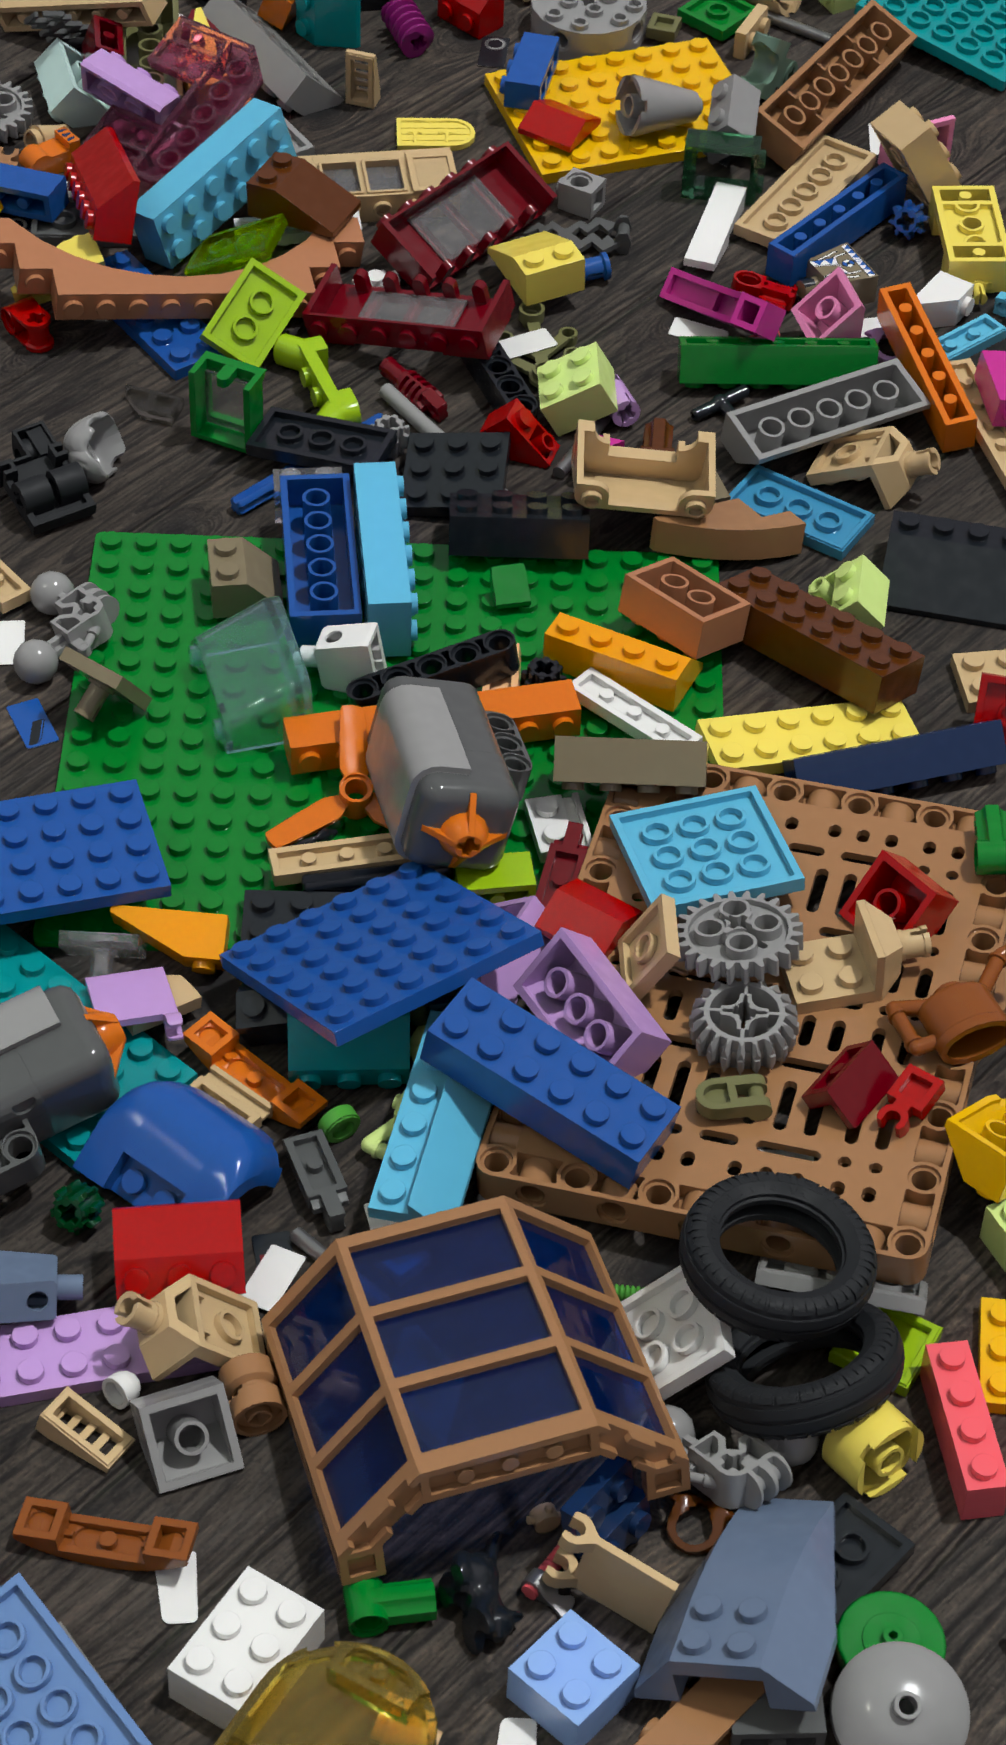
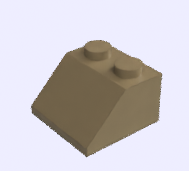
M243 537L207 539L208 574L213 618L284 614L277 560Z

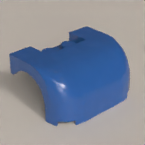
M161 1080L139 1085L115 1101L97 1123L72 1166L102 1188L112 1190L134 1206L239 1199L248 1190L257 1186L275 1188L283 1169L279 1168L278 1153L273 1145L275 1141L263 1130L200 1089L181 1082Z

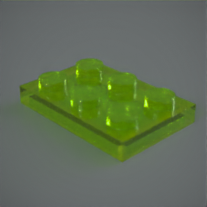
M281 213L211 234L196 248L183 271L186 276H198L236 271L247 265L252 257L260 263L268 261L272 257V253L277 243L282 239V234L288 225L285 216Z

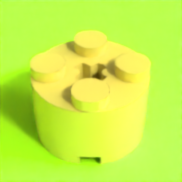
M887 1400L877 1410H874V1412L858 1422L854 1421V1424L837 1431L833 1429L831 1433H827L822 1447V1459L862 1496L865 1493L868 1497L875 1498L889 1492L905 1478L907 1473L902 1468L909 1458L914 1462L918 1460L924 1444V1435L911 1420Z

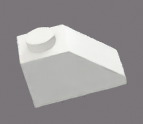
M940 270L917 294L933 328L955 326L964 316H968L971 313L975 303V299L972 298L974 284Z

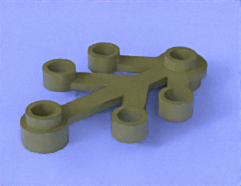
M522 302L519 306V321L522 323V326L528 332L541 329L545 315L544 305L540 302L526 307ZM563 327L559 330L558 335L554 337L558 345L524 355L534 360L535 364L519 357L510 360L516 369L528 375L529 382L538 388L537 367L544 365L551 356L563 347H566V349H564L562 356L577 349L574 346L577 344L578 331L573 327ZM504 330L499 341L514 337V335Z

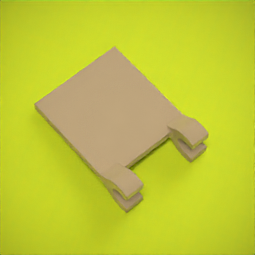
M576 1511L569 1526L580 1532L581 1536L572 1535L569 1531L564 1530L558 1541L559 1549L552 1560L554 1563L562 1566L565 1571H557L548 1565L541 1578L542 1581L552 1588H576L653 1634L679 1584L602 1539L598 1535L592 1520L584 1513ZM573 1553H583L579 1564Z

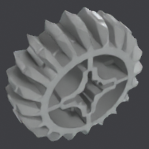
M750 978L748 984L736 981L735 979L731 985L716 981L713 989L704 988L701 998H695L691 1015H689L690 1039L692 1044L696 1045L698 1056H707L709 1066L721 1063L723 1072L733 1067L737 1069L739 1075H741L744 1069H752L757 1074L760 1066L772 1070L776 1061L785 1062L788 1052L793 1051V1047L796 1044V1035L799 1034L798 1012L796 1005L791 1004L789 994H781L778 984L767 987L765 980L755 983L751 982ZM743 1022H746L745 1028H742Z

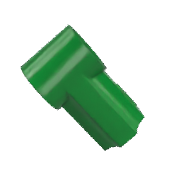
M985 805L981 810L974 813L976 837L974 846L975 874L1006 875V811H1003L999 805Z
M374 1577L343 1587L348 1629L353 1636L369 1638L384 1633L389 1625L437 1620L436 1594L432 1578L383 1583L378 1577Z

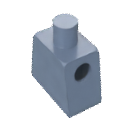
M0 1250V1324L55 1319L57 1300H83V1274H57L58 1257L52 1254Z

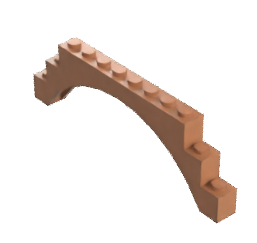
M351 217L334 238L312 233L304 242L290 251L262 263L306 293L305 298L292 318H303L302 313L331 263L338 265L339 272L341 267H360L365 242L358 218ZM0 218V269L13 270L17 294H50L55 320L212 319L244 270L240 269L212 275L168 276L111 268L73 256L42 241L12 219Z

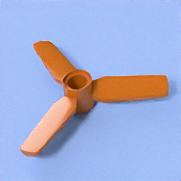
M343 705L340 708L339 761L340 772L343 778L339 785V795L322 798L265 833V838L268 845L272 848L289 846L339 821L343 816L359 820L368 815L374 823L388 829L376 793L373 792L372 781L368 777L369 772L365 762L368 738L365 711L362 707ZM352 793H359L364 797L360 799H352L348 795Z

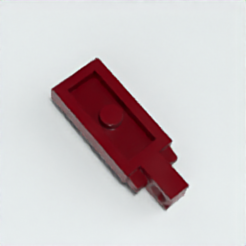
M569 821L564 840H555L554 843L550 844L535 895L544 907L547 906L557 888L579 876L588 851V846L581 845L584 834H582L584 824Z

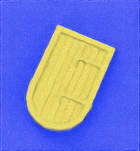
M396 118L397 150L450 147L451 151H456L469 147L475 140L474 127L461 119Z

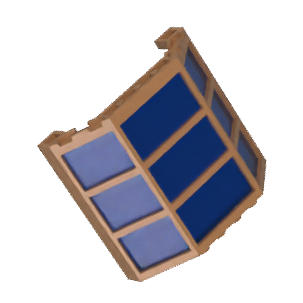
M502 1195L335 1239L261 1319L265 1348L268 1356L273 1361L278 1378V1387L281 1389L290 1426L342 1586L387 1574L383 1544L393 1535L391 1527L405 1513L413 1515L425 1503L599 1455L612 1460L620 1456L630 1460L634 1468L641 1470L642 1488L648 1501L691 1489L689 1458L591 1232Z

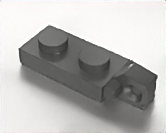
M319 1129L282 1139L284 1153L308 1208L311 1209L313 1215L322 1213L330 1233L346 1229L344 1222L346 1213L343 1207L349 1205L348 1187L323 1130Z

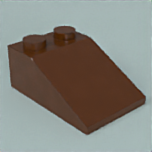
M275 151L246 183L248 216L329 238H334L361 207V200L303 158L291 156L285 152Z

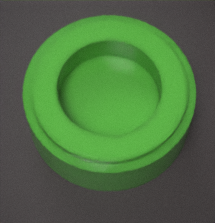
M339 1105L322 1116L318 1123V1129L323 1130L329 1143H338L346 1140L357 1131L360 1125V1117L351 1105Z

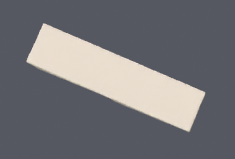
M716 182L684 257L683 265L709 271L715 270L728 247L734 223L744 211L746 187Z

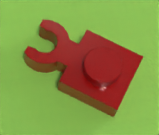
M909 1063L887 1092V1099L891 1104L885 1105L879 1110L877 1114L878 1127L883 1128L889 1120L897 1119L899 1122L895 1126L896 1136L899 1138L905 1136L910 1128L909 1119L911 1116L914 1115L923 1120L944 1093L945 1082Z

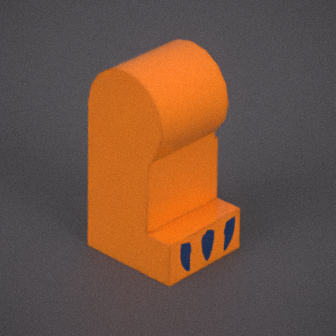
M65 126L54 130L55 138L42 142L39 145L29 144L24 147L19 155V164L24 168L60 174L64 172L65 163H70L71 153L80 147V139Z

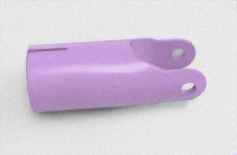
M614 374L618 411L609 416L617 426L628 427L638 420L640 407L617 374Z

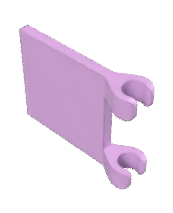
M163 966L85 978V985L92 1008L115 1014L121 1027L163 1021L167 1041L184 1039L181 1028L183 1018L181 1013L178 1012Z

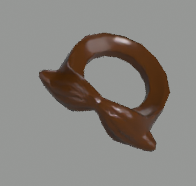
M693 1493L671 1494L670 1499L673 1502V1506L666 1523V1533L670 1543L686 1555L698 1556L707 1554L734 1513L729 1509L716 1505L712 1500L704 1501ZM691 1507H705L710 1513L712 1533L709 1539L698 1545H690L683 1542L676 1531L679 1518L688 1512Z

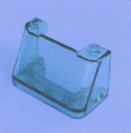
M280 596L263 598L195 636L194 644L188 645L191 666H198L201 673L206 672L218 708V718L212 719L214 736L216 741L222 740L226 754L283 744L284 717L313 714L310 679Z

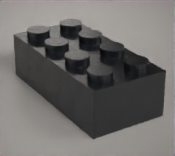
M460 489L457 493L450 492L448 556L588 560L590 535L589 508L577 503L574 492H565L561 496H549L542 491H530L526 495H516L508 490H495L492 494L478 493L473 489Z

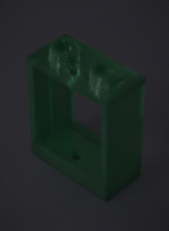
M688 128L684 152L681 198L709 201L716 182L746 187L745 205H753L756 193L762 194L764 175L758 174L759 168H765L767 149H761L762 136ZM699 152L752 157L750 179L740 180L697 175Z

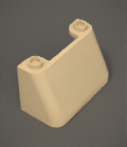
M578 419L571 453L575 500L580 505L591 509L600 508L683 516L694 519L706 516L712 511L716 498V433L698 431L697 440L692 444L685 446V441H678L676 452L611 446L610 434L603 433V437L598 435L595 429V421Z

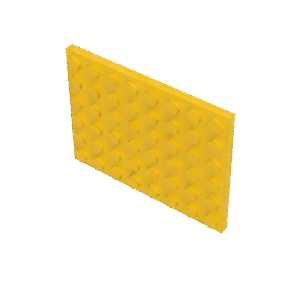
M693 38L689 41L676 43L667 42L658 46L638 47L621 52L612 51L608 54L583 56L566 61L558 60L544 99H551L601 118V124L570 153L518 133V127L528 110L504 107V94H500V83L502 76H506L507 70L501 69L496 72L486 73L484 84L531 167L546 184L558 182L561 177H565L573 167L595 175H603L708 157L703 154V151L707 146L706 136L712 99L711 92L713 85L731 76V74L707 38ZM635 74L696 91L703 101V111L698 119L691 123L636 137L625 136L620 132L616 122L615 110H620L621 101L615 100L616 91L624 76ZM750 144L739 151L754 149L758 147L753 144Z

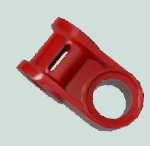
M26 297L0 309V316L4 327L28 351L44 353L53 348L54 338L49 331L51 315L38 304L34 297Z

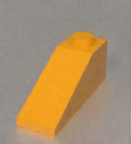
M127 905L110 907V913L115 924L182 965L192 967L193 972L214 974L215 970H224L219 954L228 950L230 933L228 915Z

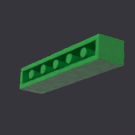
M679 336L677 376L679 383H685L684 385L689 388L704 387V384H717L720 388L730 389L737 387V384H750V387L756 389L769 388V385H782L786 389H800L802 385H814L878 364L879 347L875 338L776 337L773 342L763 337Z

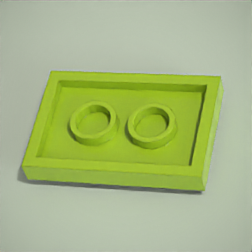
M252 257L199 339L226 357L260 367L277 338L281 335L305 298L306 293Z

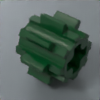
M76 1179L67 1187L63 1186L55 1191L53 1195L56 1199L52 1203L55 1206L50 1209L51 1216L55 1217L58 1222L56 1225L60 1229L66 1228L68 1232H74L75 1235H79L86 1229H92L102 1221L99 1216L102 1212L100 1208L105 1206L104 1198H100L97 1192L99 1189L95 1185L90 1187L87 1186V1182H81L80 1179Z

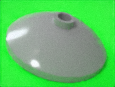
M890 1641L866 1648L854 1656L842 1669L831 1694L830 1720L838 1745H965L970 1727V1707L967 1693L959 1676L942 1657L930 1649L914 1643ZM901 1699H907L913 1704V1714L907 1715L900 1710L899 1701Z

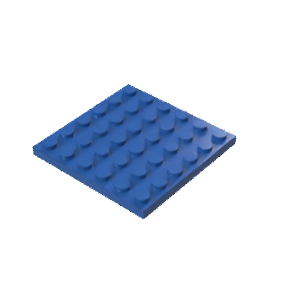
M407 862L401 865L397 871L384 877L373 878L365 886L355 891L341 893L335 896L333 901L319 908L307 909L299 917L285 924L269 927L264 934L251 940L235 943L230 950L219 954L224 970L339 1047L465 985L471 977L477 979L544 946L542 932L427 865Z

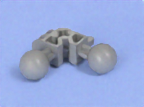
M47 571L38 575L31 584V602L41 613L53 616L59 615L50 621L55 636L47 642L31 639L21 643L14 653V671L21 680L40 685L51 680L57 672L58 658L66 646L89 657L94 648L106 642L113 634L111 624L118 617L120 610L117 599L109 595L105 590L98 588L92 582H85L74 589V585L69 578L60 572Z
M669 1404L666 1405L689 1458L690 1484L722 1508L738 1509L745 1506L749 1509H758L762 1506L763 1501L771 1500L778 1495L779 1491H784L791 1486L793 1477L790 1467L802 1465L810 1461L819 1446V1435L815 1437L809 1435L808 1438L794 1440L764 1439L763 1442L759 1438L745 1434L738 1438L737 1449H726V1438L715 1430L700 1440L695 1438L693 1420L681 1408ZM647 1413L643 1418L641 1426L657 1432L649 1413Z

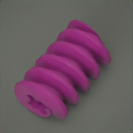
M392 0L382 7V21L389 29L403 54L411 59L422 55L432 44L434 32L421 14L416 3L413 0Z

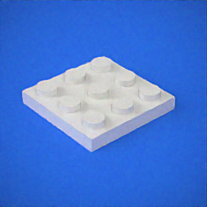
M681 1265L621 1301L663 1401L736 1358L730 1326L716 1318L715 1314H711L699 1302L686 1282ZM612 1329L615 1356L625 1359ZM618 1373L622 1409L625 1413L635 1418L647 1411V1408L635 1380Z

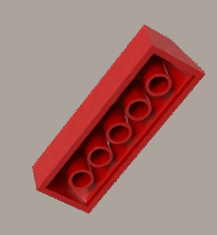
M106 126L71 153L70 163H65L63 175L66 177L68 191L72 193V200L76 202V209L80 211V218L84 220L85 229H88L92 240L131 245L140 180L113 127Z

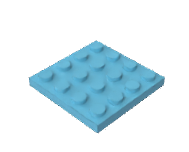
M756 785L609 815L610 829L647 907L662 893L675 898L676 916L678 917L679 914L687 915V906L699 908V899L712 902L713 894H718L724 899L728 898L729 891H733L736 897H742L745 891H749L751 898H756L761 893H765V898L805 890V877Z

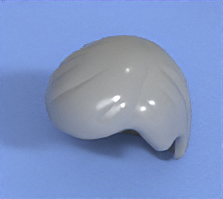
M104 411L93 413L74 423L68 429L63 439V448L68 452V461L70 463L78 462L85 472L88 483L92 484L103 483L118 469L117 467L113 468V463L125 453V445L116 423Z

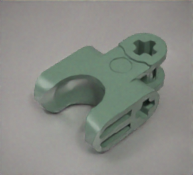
M756 31L751 44L755 49L752 66L745 76L740 77L761 90L760 98L767 100L775 92L776 87L780 88L798 70V63L787 58L791 43Z

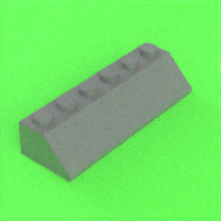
M209 0L203 8L204 15L226 36V51L231 54L234 52L235 54L232 58L242 67H249L247 73L257 82H263L264 84L261 88L272 97H278L276 103L285 111L291 113L292 110H295L302 116H306L340 105L344 99L264 19L259 17L257 12L239 0Z
M895 358L727 412L720 441L736 463L759 465L929 409L931 403L899 359Z

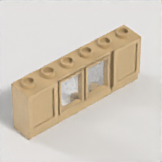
M450 147L297 156L305 159L361 200V207L358 209L361 222L379 221L387 213L394 215L409 199H412L413 202L416 201L420 194L432 185L436 188L449 173L454 172L457 174ZM460 194L450 199L449 202L460 213ZM437 208L421 219L442 218L446 216Z

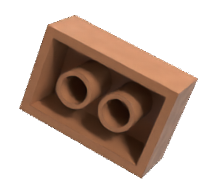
M672 556L625 574L618 612L630 618L634 624L643 626L651 631L660 640L668 642L683 651L684 655L696 660L743 641L751 603Z

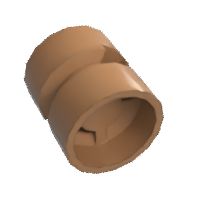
M246 1353L230 1359L221 1367L218 1372V1379L224 1383L237 1434L243 1436L264 1435L277 1429L284 1423L287 1418V1407L282 1391L278 1387V1378L273 1361L269 1356L262 1353Z

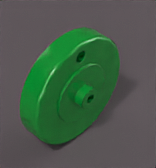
M877 1591L863 1595L845 1609L838 1622L837 1645L834 1653L841 1671L861 1651L870 1646L890 1641L910 1642L923 1646L945 1660L946 1638L939 1620L925 1604L907 1594L895 1591Z

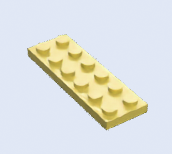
M902 701L874 715L852 702L698 719L695 727V732L703 736V741L709 743L708 760L710 764L767 774L784 773L782 760L919 734Z

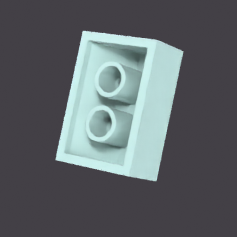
M57 37L34 62L38 74L37 79L43 89L42 95L46 99L49 108V115L58 123L63 121L72 128L115 123L119 119L116 109L83 90L80 64L83 61L82 54Z

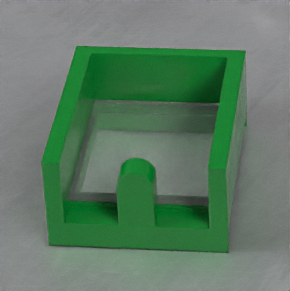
M206 350L188 371L191 436L246 453V443L263 419V380L267 369Z

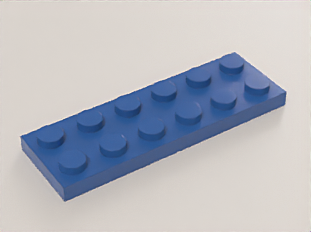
M127 249L103 258L107 267L153 275ZM113 319L175 381L188 376V371L206 350L225 356L199 339L207 326L201 319Z

